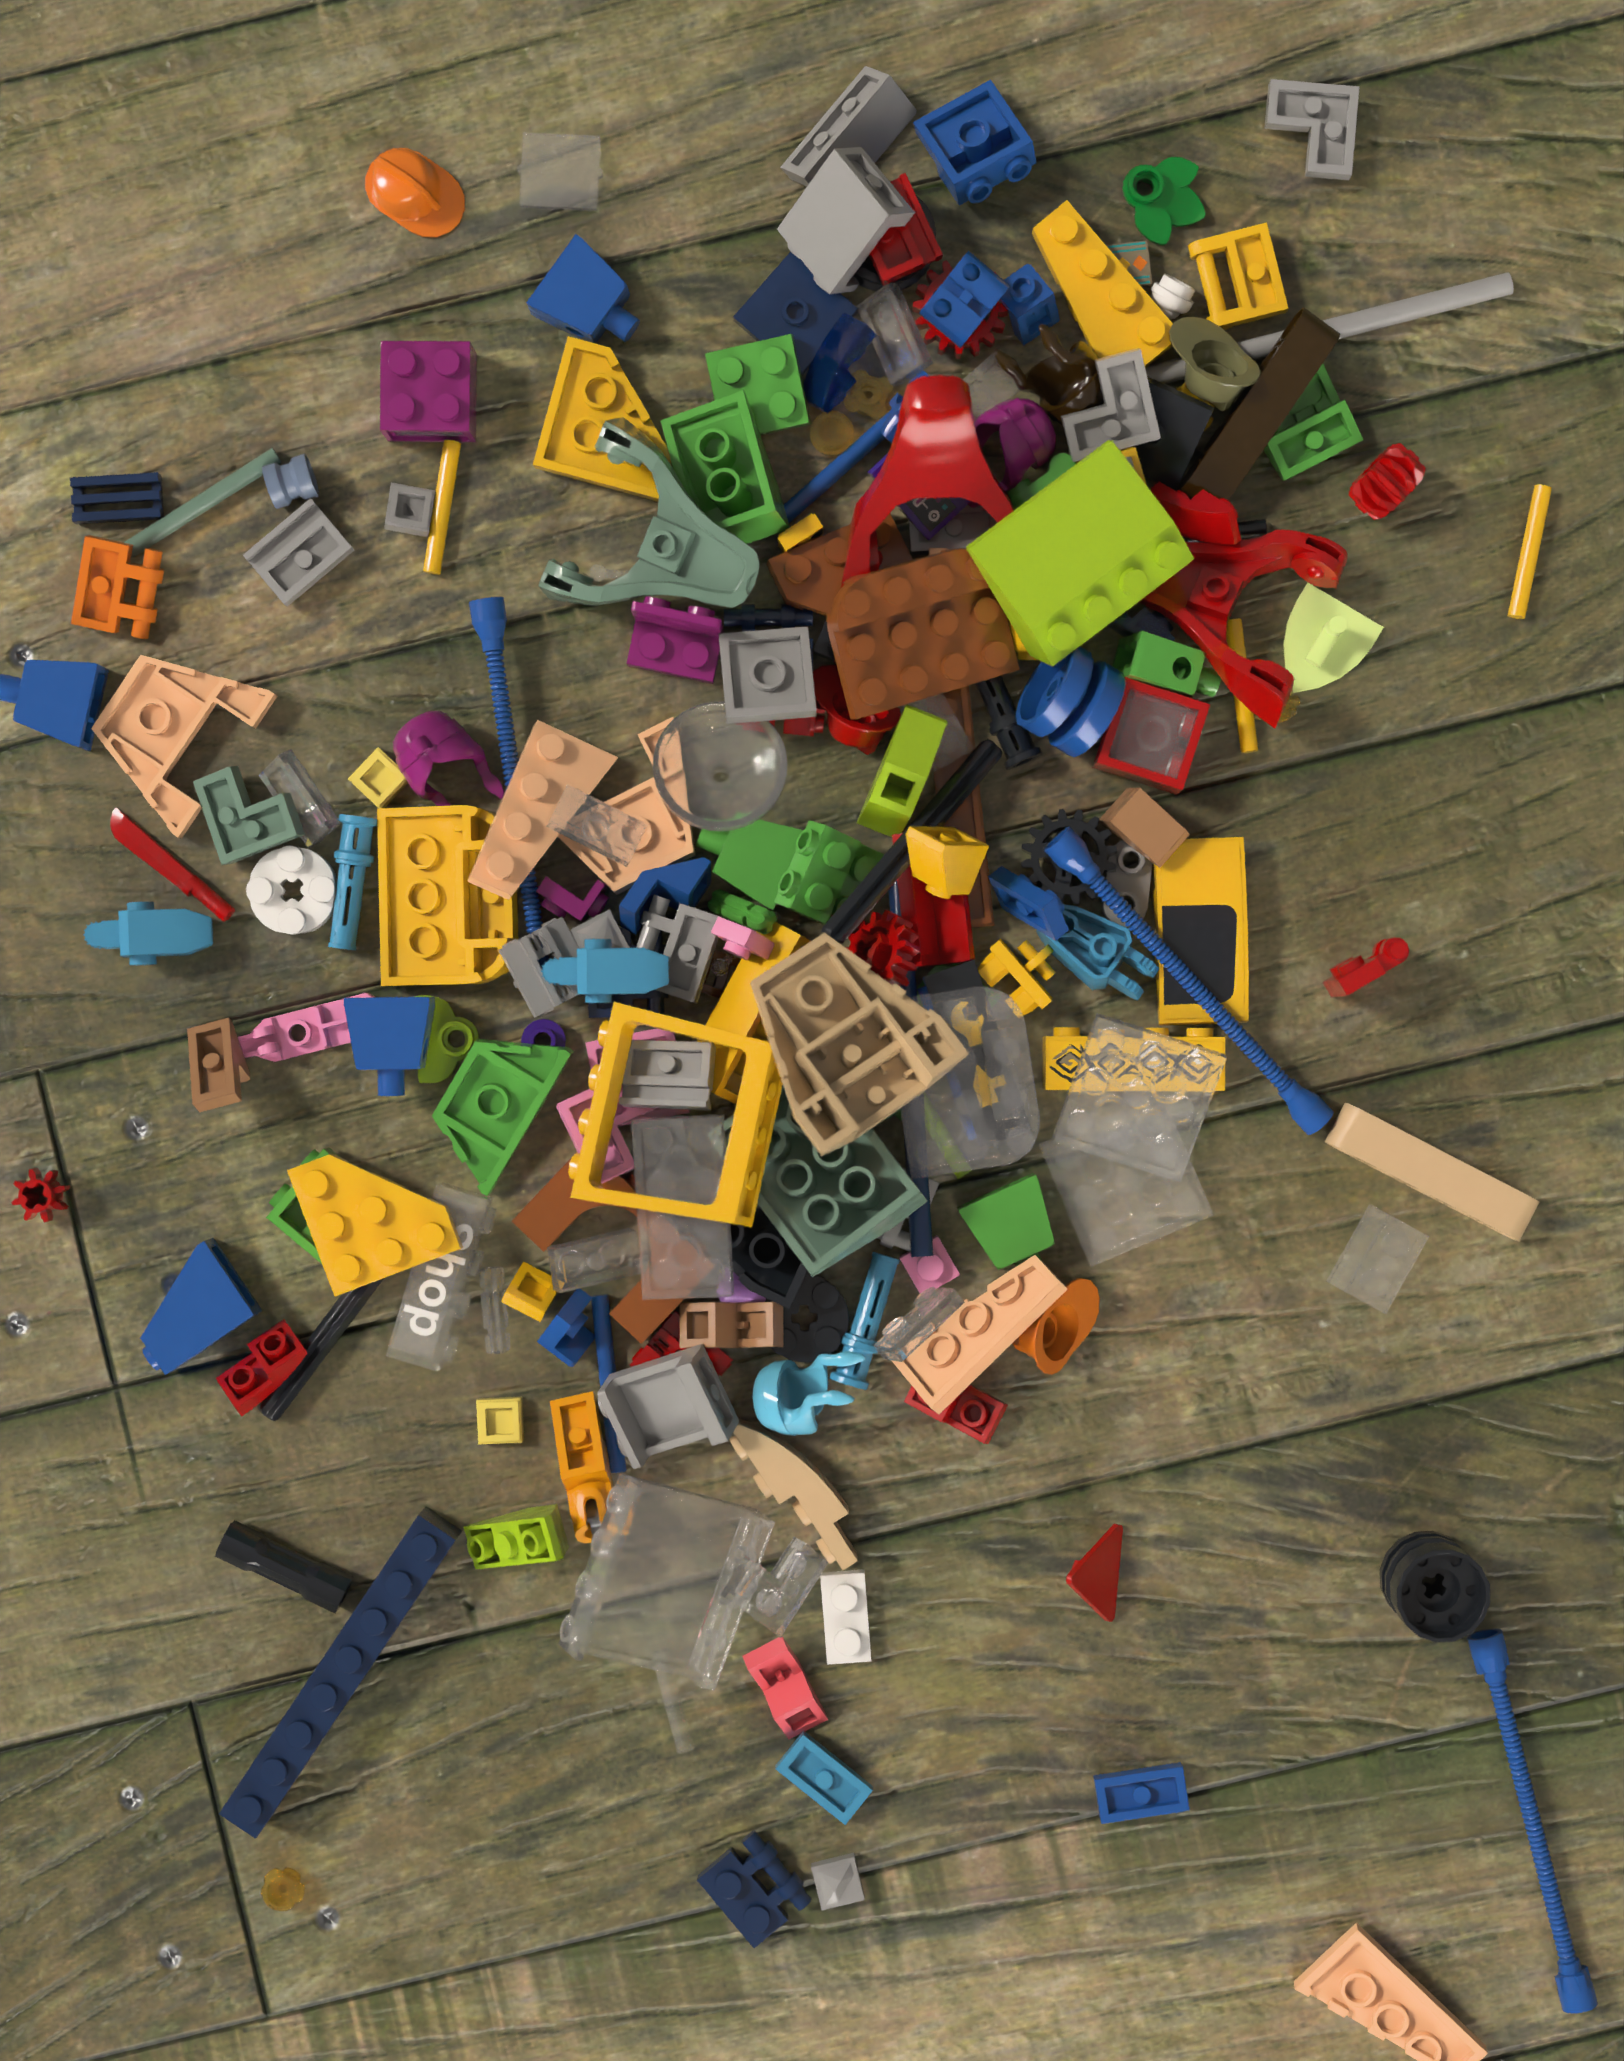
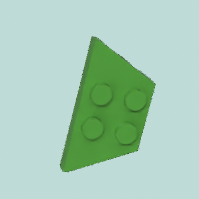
M478 1039L468 1052L432 1117L442 1133L451 1139L453 1150L462 1163L466 1162L479 1182L478 1189L485 1196H488L496 1186L572 1057L573 1049L560 1046Z

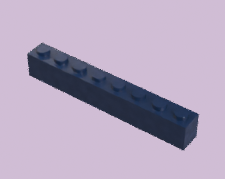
M425 1507L419 1513L219 1815L255 1839L258 1837L462 1530L428 1507Z

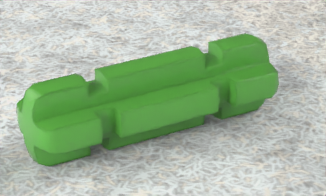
M721 889L713 891L712 899L708 901L710 911L762 934L770 933L772 925L777 921L775 912L733 894L731 895Z

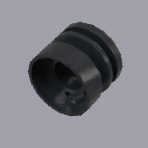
M1417 1531L1398 1539L1386 1552L1379 1569L1381 1591L1387 1604L1417 1636L1435 1643L1455 1642L1470 1635L1484 1621L1490 1605V1584L1483 1568L1451 1537L1435 1531ZM1425 1576L1436 1578L1432 1585L1427 1582L1422 1583Z

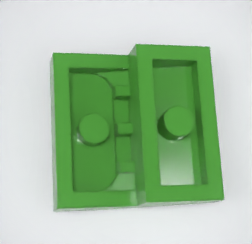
M1324 364L1321 365L1264 448V452L1282 481L1364 440L1346 400L1340 401Z

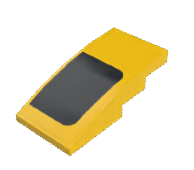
M1244 837L1185 839L1161 868L1154 864L1155 933L1182 960L1181 963L1184 962L1186 964L1185 967H1189V971H1192L1193 975H1196L1197 979H1200L1201 983L1212 992V996H1215L1216 1000H1219L1220 1004L1224 1005V1008L1232 1014L1231 1016L1235 1017V1020L1239 1023H1247L1249 1021V965ZM1155 958V964L1159 967L1156 973L1158 1024H1217L1202 1009V1005H1199L1198 1001H1195L1194 997H1191L1190 993H1187L1186 989L1178 983L1179 980L1176 981L1175 976L1173 977L1171 972H1168L1167 968H1164L1163 964L1159 962L1160 960Z

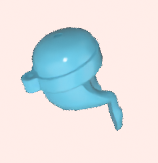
M846 1351L837 1354H820L810 1366L804 1369H799L796 1363L791 1360L774 1361L759 1371L753 1386V1407L759 1422L766 1428L784 1435L796 1436L815 1433L818 1430L815 1416L822 1411L824 1404L840 1406L852 1403L855 1399L841 1391H828L827 1366H851L863 1362L865 1357L856 1352Z

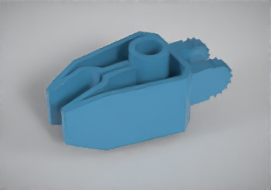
M154 902L127 903V910L118 911L119 920L101 921L100 923L97 921L95 923L91 922L89 926L86 925L87 928L84 929L85 934H83L85 936L84 940L88 942L87 944H90L95 949H120V956L129 958V965H156V956L191 955L213 945L211 917L187 909H154Z
M1063 904L1064 911L1062 914L1071 932L1065 933L1058 940L1055 941L1036 930L1044 945H1049L1054 950L1051 954L1092 991L1106 989L1109 984L1126 994V996L1139 1000L1144 992L1137 982L1120 973L1118 969L1125 962L1141 974L1152 978L1159 970L1157 964L1131 947L1132 938L1128 928L1077 906Z
M584 939V948H577V957L550 958L548 962H544L545 965L542 966L543 970L541 971L543 973L542 977L549 984L577 985V994H585V1003H611L612 994H644L668 985L669 956L646 948H612V939Z

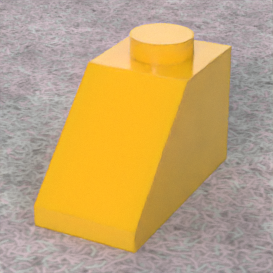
M909 826L906 838L912 876L926 883L925 890L940 898L950 899L951 895L970 894L989 845L955 827Z

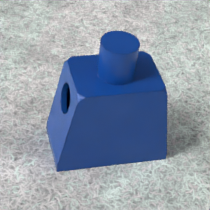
M575 234L526 302L530 313L534 317L581 340L595 344L606 329L622 341L627 342L640 323L637 317L623 308L630 296L627 284L577 234Z
M27 660L24 665L22 678L0 674V701L16 704L13 721L83 750L91 751L95 735L91 728L99 717L109 670L99 664L90 662Z
M435 997L344 998L345 1014L356 1069L377 1070L378 1096H404V1069H422L426 1065Z

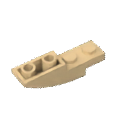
M739 1419V1423L733 1431L735 1435L730 1437L729 1440L739 1457L743 1461L750 1458L758 1470V1473L753 1478L764 1496L768 1499L773 1495L780 1505L795 1495L797 1501L792 1503V1506L803 1524L808 1526L813 1523L821 1538L816 1543L828 1563L831 1564L837 1561L842 1570L858 1561L857 1552L837 1522L849 1514V1506L832 1483L811 1461L786 1441L760 1426Z

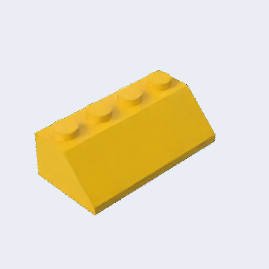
M777 922L772 925L770 933L762 934L757 932L775 943L768 960L754 954H750L748 960L741 958L705 1026L769 1042L750 983L753 979L811 942L804 936ZM697 1039L696 1042H707V1041H703V1040ZM715 1044L716 1057L713 1090L710 1092L737 1104L746 1063V1054L744 1051Z

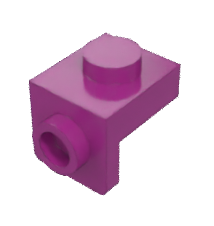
M548 877L544 878L536 892L545 897L541 903L544 908L559 918L563 917V919L569 913L583 923L589 916L594 918L599 915L610 898L604 894L608 886L599 879L584 901Z

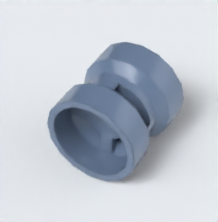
M305 453L292 457L290 463L279 465L274 462L262 466L264 481L276 509L289 506L293 499L300 497L305 500L319 497L315 474Z

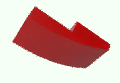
M1158 482L1150 489L1175 522L1183 537L1207 543L1235 545L1241 540L1237 522L1238 513L1227 499H1219L1204 489L1190 499L1184 492L1180 490L1174 491L1161 482Z
M285 1319L249 1342L247 1346L252 1353L215 1378L241 1417L275 1391L307 1355V1351Z
M969 1385L940 1414H937L927 1405L913 1386H911L904 1400L910 1406L941 1423L951 1425L983 1444H989L1008 1407V1404L972 1385Z

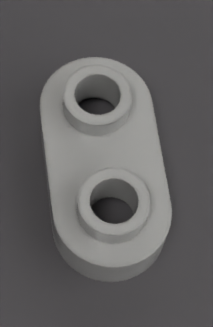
M1121 840L1114 845L1117 846V854L1107 857V861L1117 865L1116 872H1105V877L1112 884V888H1115L1116 892L1120 893V896L1129 897L1133 901L1135 913H1139V917L1144 918L1148 908L1153 863ZM1131 852L1138 857L1136 868L1129 869L1124 866L1123 856L1125 853ZM1102 901V911L1105 918L1126 927L1125 922L1123 923L1121 918H1118L1117 914H1114L1113 910Z

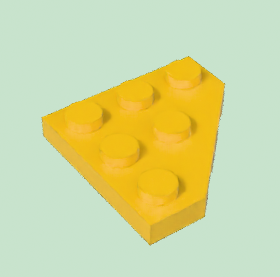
M567 337L533 466L536 469L658 502L659 495L652 472L644 463H641L640 467L626 461L621 464H614L609 461L607 453L603 451L598 452L594 448L604 422L624 417L661 449L672 466L668 447L661 438L610 347Z
M334 1154L323 1156L287 1170L334 1296L341 1295L463 1248L447 1205L413 1192L405 1186L374 1172L371 1173Z

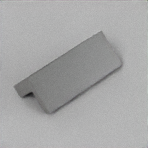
M865 66L780 168L791 180L807 187L831 152L836 148L862 147L875 163L916 115V108L890 75Z

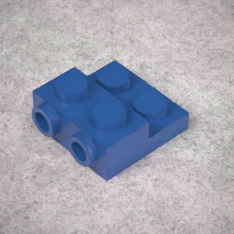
M991 80L913 122L916 135L936 163L938 175L958 205L968 200L974 204L984 201L989 197L994 186L1007 179L1011 182H1018L1024 179L1030 173L1032 165L1037 163L1032 139Z

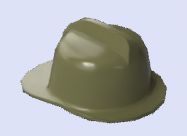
M1183 317L1173 323L1169 331L1170 342L1185 361V382L1192 394L1200 399L1209 401L1220 411H1224L1231 406L1244 386L1257 382L1261 374L1259 366L1220 326L1198 317Z

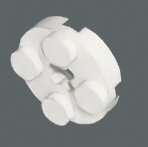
M289 845L267 853L258 861L252 870L250 881L246 887V893L254 914L265 926L276 932L293 935L304 934L317 930L332 916L337 878L332 866L321 855L310 849ZM298 879L301 880L304 884L300 889L304 895L299 902L294 898L286 901L283 897L286 892L283 887L285 882L290 881L294 883Z

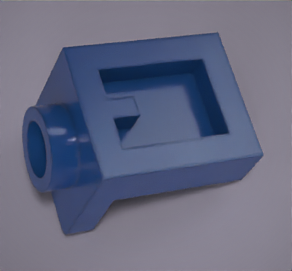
M1030 264L1024 265L1004 279L1010 287L1001 297L1000 301L1008 310L1013 332L1023 345L1040 335V324L1050 328L1060 321L1053 291Z
M579 1287L537 1340L540 1345L569 1367H573L595 1339V1335L583 1326L589 1317L582 1313L592 1297Z

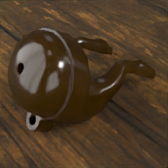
M1040 324L1039 331L1045 348L1053 353V356L1040 361L1026 374L1022 372L1017 362L1011 356L1001 350H995V358L998 365L1013 378L1018 389L1022 392L1036 395L1040 399L1039 405L1048 416L1063 425L1061 416L1101 406L1105 403L1095 360L1099 359V357L1083 341L1078 340L1068 351L1060 344L1059 338L1048 326Z

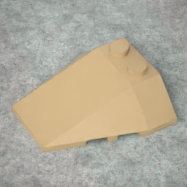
M826 933L821 934L753 979L750 983L794 1119L821 1156L853 1142L914 1100L969 1054L939 1014L932 1009L926 1010L905 995L906 991L895 983L891 985L870 970L871 966Z

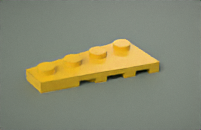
M1068 200L1033 228L1032 235L1056 284L1060 286L1068 302V308L1075 322H1078L1088 345L1099 358L1140 348L1146 369L1173 346L1169 335L1173 323Z

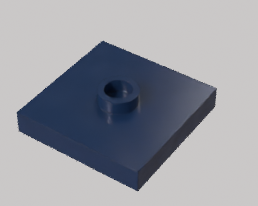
M790 252L733 316V320L756 341L792 334L794 336L801 375L803 376L858 313V308L841 293L829 295L827 291L820 288L814 280V275L804 262Z

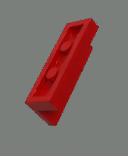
M903 833L892 835L893 844ZM909 865L898 878L897 885L901 917L912 922L911 929L919 933V937L913 944L921 949L917 955L913 956L912 962L917 967H926L974 960L975 953L968 895H951L950 899H944L925 890L927 884L912 876L911 865Z

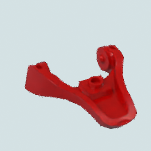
M953 375L922 376L907 385L890 450L880 472L868 490L858 500L854 509L841 588L844 586L843 582L855 575L879 570V566L883 561V555L878 550L876 529L898 505L917 498H963L980 504L997 522L1015 510L1011 500L989 468L975 429L969 384L960 377Z
M1277 529L1260 537L1239 541L1235 545L1186 542L1194 560L1141 599L1139 603L1159 612L1178 624L1200 649L1205 652L1206 658L1231 693L1251 712L1275 729L1287 705L1295 679L1286 668L1275 662L1261 659L1249 660L1233 651L1228 646L1226 640L1228 621L1242 589L1255 576L1291 568L1301 578L1314 586L1336 589L1348 559L1347 551L1328 538L1295 530Z

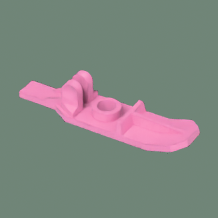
M367 992L348 998H373L375 996ZM344 999L263 1019L250 1034L238 1037L244 1057L257 1056L277 1062L351 1043ZM298 1024L302 1025L306 1030L305 1038L299 1042L294 1040L291 1035L293 1027Z

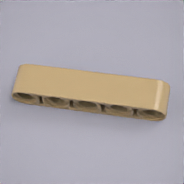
M1344 1103L1325 1140V1143L1518 1242L1539 1204V1201L1348 1103Z

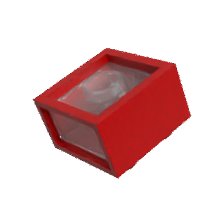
M1125 677L1126 684L1123 698L1115 716L1103 733L1092 768L1177 795L1184 788L1211 704Z

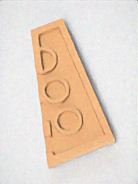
M1034 1255L988 1284L987 1292L973 1301L965 1299L952 1308L954 1313L936 1325L929 1322L915 1331L917 1337L903 1346L895 1344L884 1352L927 1405L937 1414H940L1034 1323L1067 1288L1046 1264Z

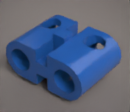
M968 251L927 301L919 314L961 348L1009 289L1010 285Z

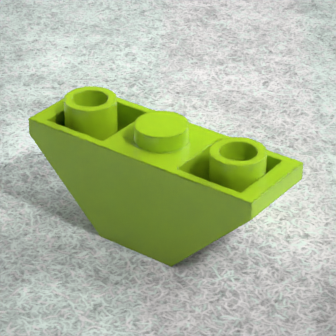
M908 704L905 705L857 819V824L890 837L893 834L902 833L912 816L926 783L948 720Z
M557 1504L530 1507L464 1526L467 1550L473 1560L475 1569L558 1561L564 1558L569 1548Z

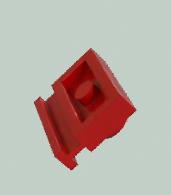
M906 173L899 175V178L890 182L915 213L905 226L889 227L869 254L883 286L918 271L933 261L942 260L943 253Z

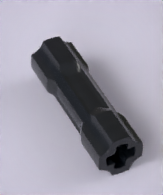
M236 1520L230 1523L215 1554V1557L244 1571H252L301 1594L305 1600L335 1614L342 1605L354 1579L353 1576L326 1563L316 1562L268 1539L265 1534Z

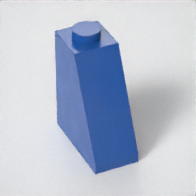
M214 1238L205 1240L195 1247L140 1337L146 1346L142 1349L145 1358L155 1370L161 1369L165 1375L175 1371L263 1311Z

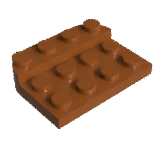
M967 549L941 550L940 553L871 573L855 575L843 582L844 586L838 591L832 603L831 612L827 613L826 616L828 634L850 719H860L1020 670L1007 616Z

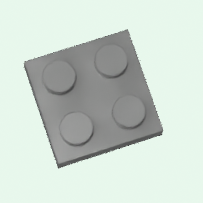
M808 626L719 634L727 724L816 717Z

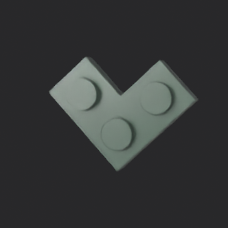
M229 766L193 781L221 865L235 863L305 835L291 793H281L252 805L238 766Z

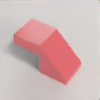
M783 1636L742 1656L748 1671L763 1690L774 1720L789 1740L801 1734L803 1730L807 1731L828 1720L798 1658Z

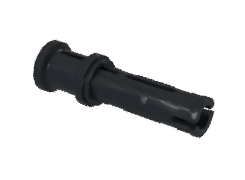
M1001 675L990 679L996 693L995 697L987 680L975 683L992 720L989 723V732L991 736H997L1007 759L1004 763L1005 768L1010 770L1038 758L1043 752L1040 747H1035L1029 732L1017 724V710ZM1000 705L1002 706L1005 715H1002V712L999 708ZM1012 733L1014 734V736H1015V738H1016V740H1017V743H1018V745H1019V747H1020L1019 750H1018V748H1017V746H1016V744H1015V741H1014V739H1013V737H1012Z

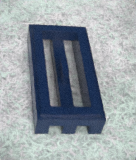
M158 472L70 478V487L73 488L71 504L74 506L72 522L76 525L160 520L164 517L162 475ZM152 485V490L84 494V489ZM153 501V508L85 512V505Z

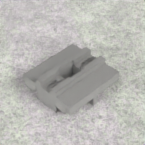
M563 917L559 919L554 918L542 924V927L519 940L514 939L502 945V948L498 950L514 979L513 984L515 988H519L534 1018L553 1011L554 1007L577 995H583L577 994V985L549 984L542 977V968L537 961L546 955L551 959L555 957L556 959L560 957H577V948L579 947Z

